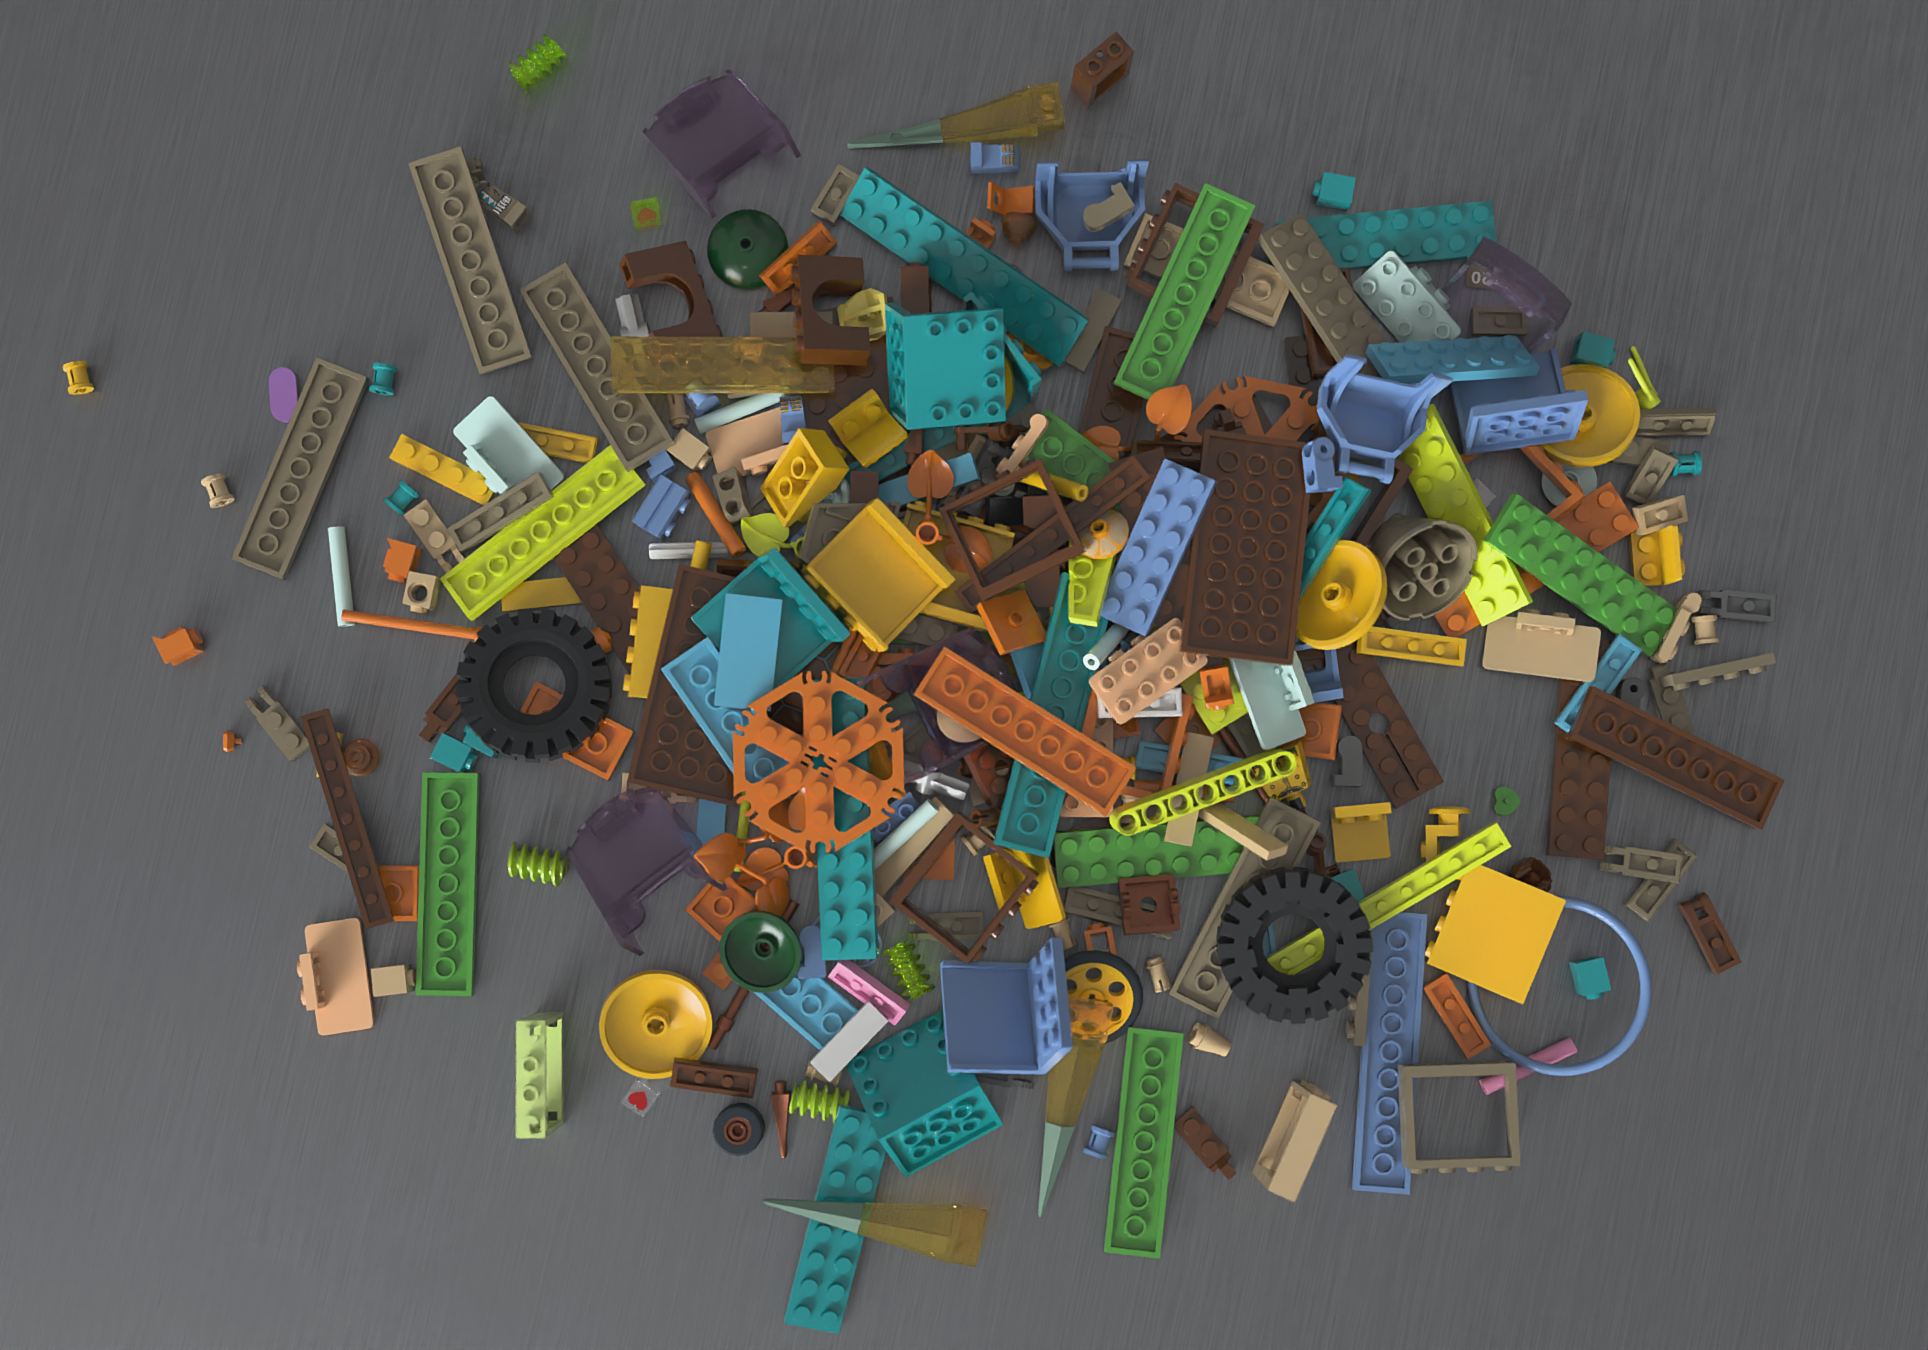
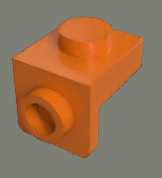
M975 217L972 219L971 226L965 234L987 249L996 240L995 228L985 219L980 221Z
M1227 663L1200 668L1199 673L1206 708L1222 710L1227 708L1228 705L1234 704Z

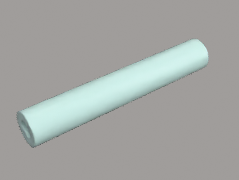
M785 387L779 391L752 395L694 419L700 434H703L780 402L779 398L781 396H790L788 388Z
M345 527L328 528L337 622L339 627L353 626L355 622L341 620L343 609L353 611Z
M1114 623L1083 659L1085 666L1092 670L1097 669L1130 629Z
M927 799L874 848L875 870L939 812V808L932 800Z

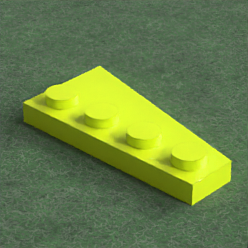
M1081 554L1069 561V620L1071 623L1098 627L1117 554L1105 559H1092Z

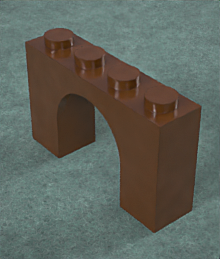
M687 242L672 243L627 253L623 256L619 266L628 289L653 283L668 284L680 291L688 305L689 314L687 321L679 325L654 330L646 339L654 365L715 351L722 343V331L719 325L715 324L712 303L706 298L703 278L697 273L695 255L692 249H689Z
M797 255L795 265H791L790 282H795V289H792V305H796L797 312H794L793 326L794 329H798V335L795 338V351L800 352L801 363L866 366L871 352L869 327L836 326L824 321L813 307V302L822 296H854L857 292L862 291L865 281L863 258Z

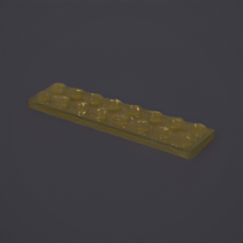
M610 336L612 393H834V365L801 363L800 352L795 351L796 337Z

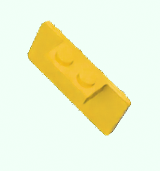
M1007 848L1039 873L1035 879L1039 882L1037 887L1029 896L1024 893L1018 901L1022 904L1020 912L1025 927L1032 929L1065 920L1066 914L1049 858ZM995 852L983 856L996 903L1000 910L1026 876Z

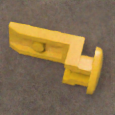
M1437 806L1429 809L1428 814H1438V825H1426V842H1421V858H1426L1427 862L1440 854V836H1461L1460 814H1471L1469 808Z

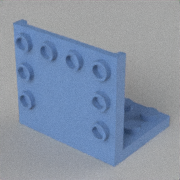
M1556 348L1550 349L1549 352L1531 354L1540 366L1537 376L1453 381L1449 384L1464 455L1575 440L1588 397L1586 390L1566 391Z
M1051 937L1029 963L971 961L967 964L964 961L943 960L940 963L947 1071L949 1073L1046 1074L1073 1048L1062 938Z

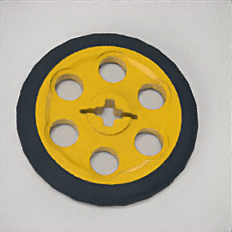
M1098 950L1081 951L1064 958L1066 980L1071 979L1076 982L1075 987L1067 991L1069 1005L1073 1007V1011L1070 1014L1072 1043L1086 1047L1100 1046L1124 1035L1128 1031V1027L1134 1025L1143 1004V987L1133 967L1121 957ZM1090 968H1099L1101 974L1098 978L1090 979L1086 976V972ZM1119 981L1124 984V987L1120 992L1115 993L1109 990L1110 984ZM1090 994H1094L1095 998L1092 1000V1003H1087ZM1111 1007L1121 1009V1013L1115 1018L1106 1015L1107 1010ZM1091 1018L1096 1021V1024L1091 1029H1084L1081 1027V1022Z

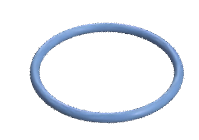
M1557 896L1566 900L1565 908H1572L1591 914L1612 927L1627 944L1634 957L1640 979L1639 1005L1631 1026L1621 1040L1605 1053L1585 1062L1560 1065L1533 1060L1511 1048L1492 1028L1482 1008L1479 986L1467 981V990L1471 1010L1489 1042L1502 1055L1517 1065L1534 1072L1553 1076H1571L1588 1073L1606 1066L1620 1057L1633 1044L1648 1017L1652 998V980L1648 961L1641 945L1620 919L1589 901L1567 896Z

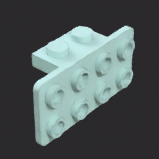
M1395 251L1387 252L1353 283V289L1399 342L1430 341L1432 339L1454 340L1461 333V327L1447 312L1451 305L1448 303L1449 297L1446 293L1432 285L1430 275L1423 268L1418 269L1415 266L1410 269Z
M493 396L487 397L453 430L455 436L467 448L463 452L467 457L466 463L475 472L480 471L486 478L485 484L495 493L503 494L537 472L543 474L551 490L564 479V473Z
M1294 650L1292 666L1229 659L1261 748L1268 750L1304 736L1306 729L1298 709L1315 702L1296 650Z

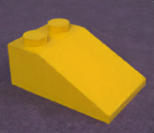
M799 428L760 489L782 525L789 527L811 510L813 504H818L832 493L849 471V467L824 430Z

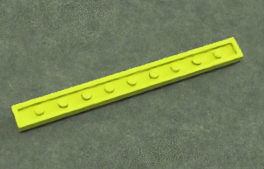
M1494 821L1359 901L1358 904L1366 915L1370 928L1373 929L1507 850L1511 845L1497 822ZM1315 927L1266 956L1267 961L1276 970L1290 975H1295L1319 961L1325 947L1324 936L1320 927Z

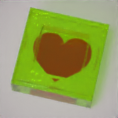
M656 197L629 202L636 231L663 225Z

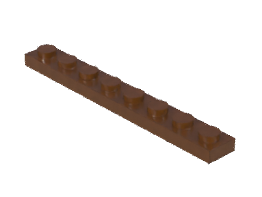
M1134 455L1088 489V495L1084 501L1074 500L1065 507L1077 533L1081 532L1093 521L1151 479ZM1058 513L981 571L987 586L1048 557L1070 540ZM970 579L954 592L972 614L978 610L976 606L982 600L972 579Z
M327 708L300 716L365 929L368 930L393 922V914L330 709Z

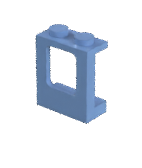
M1297 637L1295 638L1294 650L1314 648L1305 644ZM1336 649L1324 650L1326 662L1324 668L1304 672L1315 703L1344 698Z

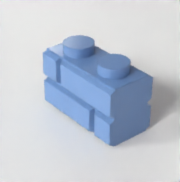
M660 475L632 522L662 541L665 536L670 538L677 527L675 520L680 513L684 515L692 503V500L689 499L691 494L683 487Z

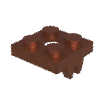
M986 742L964 755V758L987 805L991 806L1005 798L1014 758ZM998 760H1004L1008 765V773L1005 776L999 775L995 770V764Z
M1174 874L1118 879L1124 936L1172 932L1181 929L1179 920L1180 903H1178L1179 892L1175 888ZM1144 898H1152L1156 902V910L1153 913L1148 914L1141 910L1140 903Z

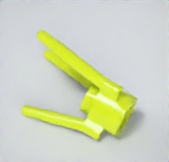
M1631 346L1630 350L1634 360L1629 358L1628 363L1641 386L1640 389L1635 391V394L1638 398L1640 409H1652L1661 400L1657 396L1658 393L1650 381L1636 347Z

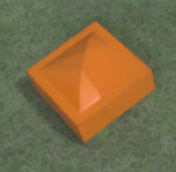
M1132 717L1124 724H1118L1113 718V740L1141 734L1138 717Z

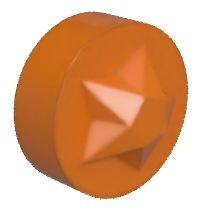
M599 626L590 631L595 637L594 641L596 644L601 645L604 654L612 651V638L608 632L601 630Z

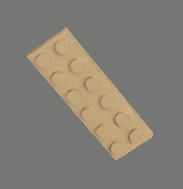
M1145 213L1124 262L1125 266L1130 267L1132 262L1137 264L1141 256L1137 253L1143 238L1149 239L1153 231L1148 229L1153 218L1152 215ZM1166 222L1143 273L1161 280L1184 230L1183 228ZM1236 250L1212 300L1214 303H1216L1239 254ZM1249 257L1226 308L1274 327L1290 290L1274 266Z

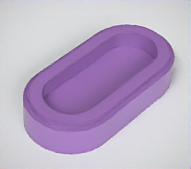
M279 367L273 370L269 376L270 408L272 415L276 419L289 423L300 397L299 380L292 370L286 367Z

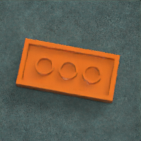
M536 681L520 712L526 714L545 713L560 702L563 694ZM606 717L605 720L601 719L599 723L600 729L592 739L587 737L583 741L584 746L573 753L569 750L562 753L563 758L610 781L635 732Z

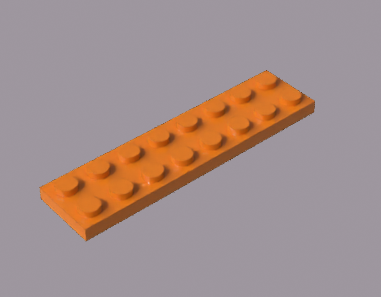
M1610 481L1584 496L1581 505L1558 522L1598 552L1639 528ZM1515 564L1529 594L1545 585ZM1465 591L1449 607L1433 616L1444 636L1458 638L1481 624Z
M946 647L942 649L914 693V696L1104 816H1107L1136 770V767Z

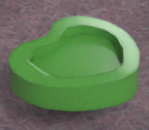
M1502 786L1494 790L1495 803L1493 811L1497 815H1509L1520 805L1518 795L1511 788Z

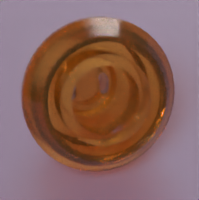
M1009 212L1001 218L1004 237L1008 239V243L1021 246L1024 245V242L1030 241L1038 227L1035 218L1025 213Z
M353 740L342 751L351 775L366 776L371 774L378 766V749L368 740Z

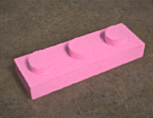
M839 960L828 978L864 1004L869 1001L894 1026L911 1005L851 960Z

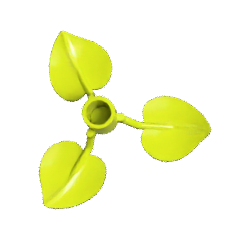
M763 513L741 519L743 539L749 550L757 557L774 547L780 552L782 547L784 549L793 548L794 555L798 560L803 537L797 539L796 542L784 543L789 537V527H784L776 514ZM818 588L816 590H813V592L828 607V605L823 600L825 596L820 592V590Z

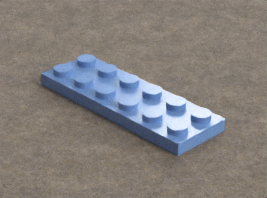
M1164 459L1110 579L1101 612L1102 617L1148 637L1217 481Z

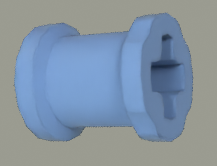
M1092 1124V1134L1088 1146L1084 1147L1083 1152L1107 1160L1108 1155L1106 1151L1110 1139L1114 1137L1115 1132Z

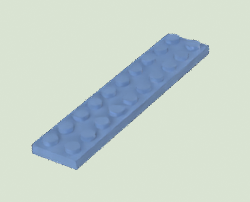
M1400 912L1369 931L1370 934H1373V952L1371 954L1372 964L1370 969L1365 1046H1361L1353 1190L1410 1195L1411 1169L1408 1170L1402 1166L1398 1064L1418 1063L1427 914ZM1412 1078L1415 1120L1417 1078Z

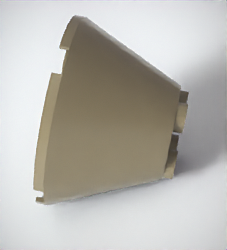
M1395 513L1378 527L1368 541L1370 551L1380 559L1386 572L1387 594L1383 609L1391 616L1400 620L1409 621L1410 618L1420 616L1425 619L1443 611L1460 597L1474 575L1471 570L1474 560L1478 558L1475 540L1464 527L1454 522L1404 516L1401 513Z

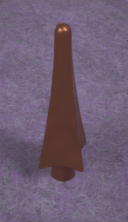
M793 288L762 301L764 306L758 312H783L792 303Z
M925 428L911 429L903 449L904 454H907V465L912 466L918 456L924 453Z
M775 1081V1091H771L772 1095L770 1097L778 1129L780 1155L782 1158H786L791 1090L786 1091V1081Z

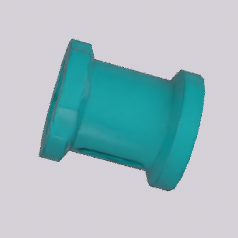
M373 363L372 368L375 372L373 385L369 386V391L380 395H394V389H392L393 377L398 368L391 364Z
M1693 451L1691 454L1669 453L1678 459L1669 474L1671 477L1677 476L1678 473L1700 475L1702 471V456L1699 451Z
M401 479L399 487L390 497H385L383 501L403 516L405 514L404 509L414 498L418 499L420 494Z

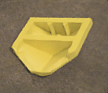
M872 288L857 292L845 304L837 307L840 326L869 327L870 341L886 334V294Z

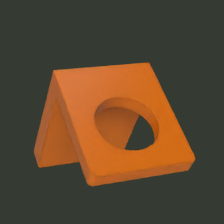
M988 182L987 209L1002 217L1035 213V186L1004 189L994 182ZM994 192H996L998 196L997 206L994 202Z

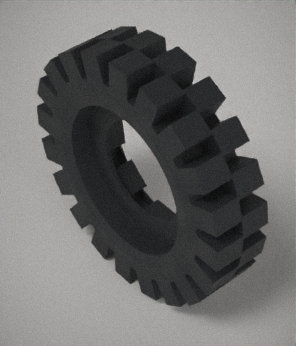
M532 608L518 610L517 616L510 617L506 613L495 618L497 624L491 628L486 624L476 633L478 639L475 643L469 641L463 651L465 659L463 662H459L456 675L459 682L456 684V692L465 720L484 745L494 752L495 750L501 752L503 757L515 761L517 758H523L527 763H540L542 758H548L549 761L563 758L562 753L566 751L575 752L584 746L583 741L587 737L592 739L600 729L599 723L601 719L605 720L609 710L608 702L612 696L611 674L601 645L596 644L594 635L585 626L581 628L577 620L566 614L563 617H559L556 615V611L541 608V613H533ZM528 656L546 657L554 661L564 674L565 691L563 697L554 708L545 713L526 714L520 712L506 699L504 693L505 676L510 667L522 658Z
M1294 866V869L1286 870L1285 867L1271 869V873L1263 876L1260 873L1249 879L1250 883L1244 888L1241 886L1232 895L1233 900L1229 905L1226 904L1220 916L1221 924L1217 928L1216 941L1219 964L1232 992L1258 1015L1263 1013L1267 1015L1269 1020L1282 1023L1283 1019L1290 1020L1291 1024H1306V1019L1314 1018L1315 1021H1319L1329 1017L1327 1012L1336 1009L1337 1012L1349 1004L1347 999L1351 994L1355 996L1364 985L1361 980L1364 975L1369 974L1372 964L1369 957L1370 952H1373V938L1370 935L1369 929L1371 928L1361 906L1342 884L1337 883L1330 876L1322 872H1312L1308 868ZM1289 914H1299L1312 919L1320 927L1325 942L1324 952L1318 964L1311 970L1297 975L1285 974L1276 970L1267 961L1263 951V938L1268 927L1276 919Z

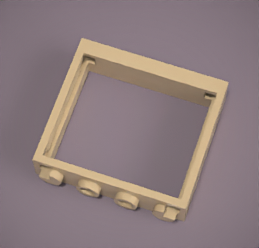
M1303 1079L1300 1084L1292 1080L1252 1171L1267 1190L1292 1202L1296 1201L1337 1107L1336 1104L1330 1101L1331 1095Z

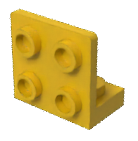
M870 389L828 420L841 443L864 468L878 461L879 458L900 445L909 436L906 430L890 415L873 389Z
M1670 525L1645 535H1637L1636 532L1628 534L1631 576L1646 587L1665 586L1682 580L1685 564L1684 560L1680 558L1683 538L1681 532L1678 531V525Z
M1390 802L1329 808L1335 862L1382 859L1391 856L1386 814L1392 813Z

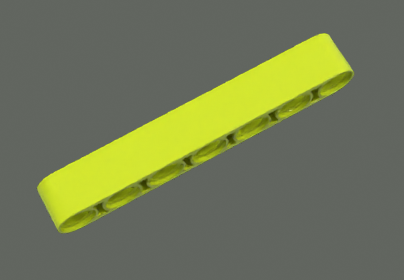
M1279 748L1267 750L1119 806L1111 812L1109 817L1112 828L1123 835L1129 836L1289 776L1296 769V758L1292 753ZM1283 755L1285 759L1284 765L1277 769L1276 760L1279 756ZM1258 765L1259 774L1257 777L1251 778V768ZM1232 775L1234 779L1231 787L1225 788V778ZM1202 785H1207L1208 792L1206 796L1199 798V788ZM1181 794L1182 803L1177 808H1173V798ZM1155 804L1156 813L1154 816L1147 818L1146 809L1148 806ZM1129 814L1130 823L1128 826L1121 828L1119 823L1121 817Z

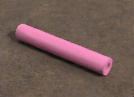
M1568 1037L1528 1057L1543 1063L1554 1064L1577 1053V1049L1572 1039ZM1516 1064L1517 1081L1535 1073ZM1489 1075L1480 1079L1479 1083L1484 1093L1489 1095L1503 1088L1504 1075Z

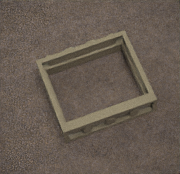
M1510 1060L1398 1064L1402 1166L1408 1170L1411 1169L1413 1174L1428 1173V1169H1439L1441 1173H1454L1456 1168H1467L1468 1172H1483L1484 1167H1495L1496 1171H1511L1512 1166H1521L1515 1062ZM1504 1075L1507 1155L1416 1158L1412 1078Z

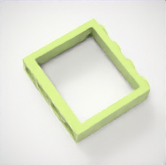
M536 1012L516 1021V1138H546L564 1124V1012ZM557 1021V1027H549V1024ZM557 1111V1120H550L549 1112Z

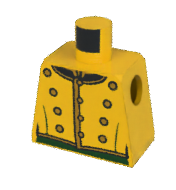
M1301 740L1281 748L1295 756L1297 765L1294 772L1289 776L1262 785L1269 797L1271 796L1277 800L1286 797L1289 806L1297 810L1307 805L1301 791L1309 788L1312 784ZM1283 755L1279 756L1276 760L1277 769L1284 765L1285 759ZM1258 765L1251 768L1255 777L1259 774Z

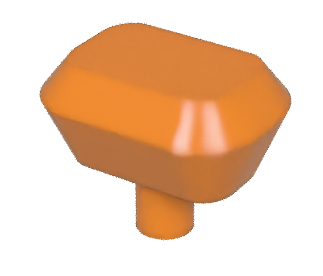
M226 730L223 733V750L229 752L234 750V744H241V738H234V733Z

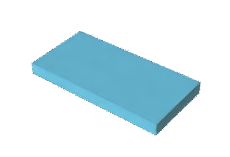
M725 594L714 706L752 709L746 706L773 690L782 599ZM771 705L767 708V711H771Z
M796 974L793 980L782 989L769 993L754 992L819 1050L859 1010L824 978L798 979Z

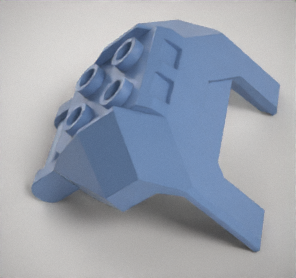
M1127 160L1126 168L1113 172L1086 173L1059 171L1058 161L1037 163L1035 176V216L1062 249L1064 272H1072V269L1110 268V271L1119 270V247L1145 212L1144 185L1149 165L1148 160ZM1121 182L1135 205L1134 211L1101 231L1091 232L1087 230L1083 224L1085 208L1093 203L1099 204L1111 197V187ZM1109 250V257L1072 258V251Z
M1347 354L1326 373L1318 392L1317 412L1329 439L1335 447V473L1346 474L1348 472L1376 478L1382 483L1390 484L1394 475L1395 458L1426 430L1427 408L1431 398L1453 382V379L1449 376L1431 373L1420 383L1405 384L1360 374L1358 371L1367 362V359ZM1352 457L1371 462H1380V468L1349 460Z

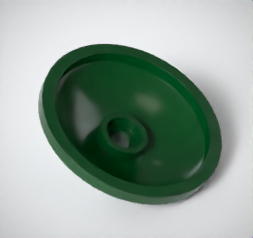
M752 209L738 210L724 216L712 229L707 244L708 260L714 273L725 284L740 290H756L767 286L759 274L788 249V241L780 224L770 215ZM744 241L751 242V246L747 249L742 248L741 244Z
M750 911L739 915L726 927L720 940V959L726 973L739 986L753 992L769 993L782 989L793 980L801 966L802 946L796 931L785 919L771 912ZM762 942L768 943L770 949H765Z

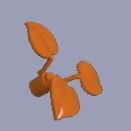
M1182 384L1160 389L1152 394L1147 401V417L1152 423L1158 424L1154 440L1151 441H1160L1162 428L1167 433L1174 435L1182 432L1188 425L1192 414V398L1187 385ZM1110 426L1093 427L1082 434V436L1115 461L1120 459L1118 451L1130 452V447L1119 446L1121 435L1119 431Z
M928 450L915 460L907 478L908 489L914 497L922 498L927 496L925 520L918 524L914 536L922 544L926 545L932 544L936 540L949 541L950 543L946 546L944 552L947 564L958 572L968 573L952 537L939 534L938 524L931 520L932 497H945L953 487L954 475L950 466L934 450ZM960 526L979 569L986 568L993 562L992 550L988 540L977 528Z
M805 787L794 796L788 808V822L794 830H804L806 827ZM796 846L790 847L785 853V860L783 862L781 854L777 850L762 847L753 851L745 863V866L763 875L769 881L773 877L778 876L785 879L787 883L789 881V873L785 868L787 865L794 869L806 865L818 868L817 862L811 861V851L807 846V852ZM742 871L738 878L739 884L753 891H757L758 888L764 886L761 880L745 871Z
M787 797L770 808L769 817L772 821L790 830L788 808L791 802ZM761 827L760 829L764 834L745 839H737L731 833H721L706 842L694 854L695 859L716 880L727 879L735 868H740L761 880L764 886L758 888L755 894L757 910L771 912L782 917L790 898V890L786 880L775 876L769 881L763 875L741 864V862L745 860L747 854L743 846L744 844L766 840L768 837L776 843L781 842L783 839Z

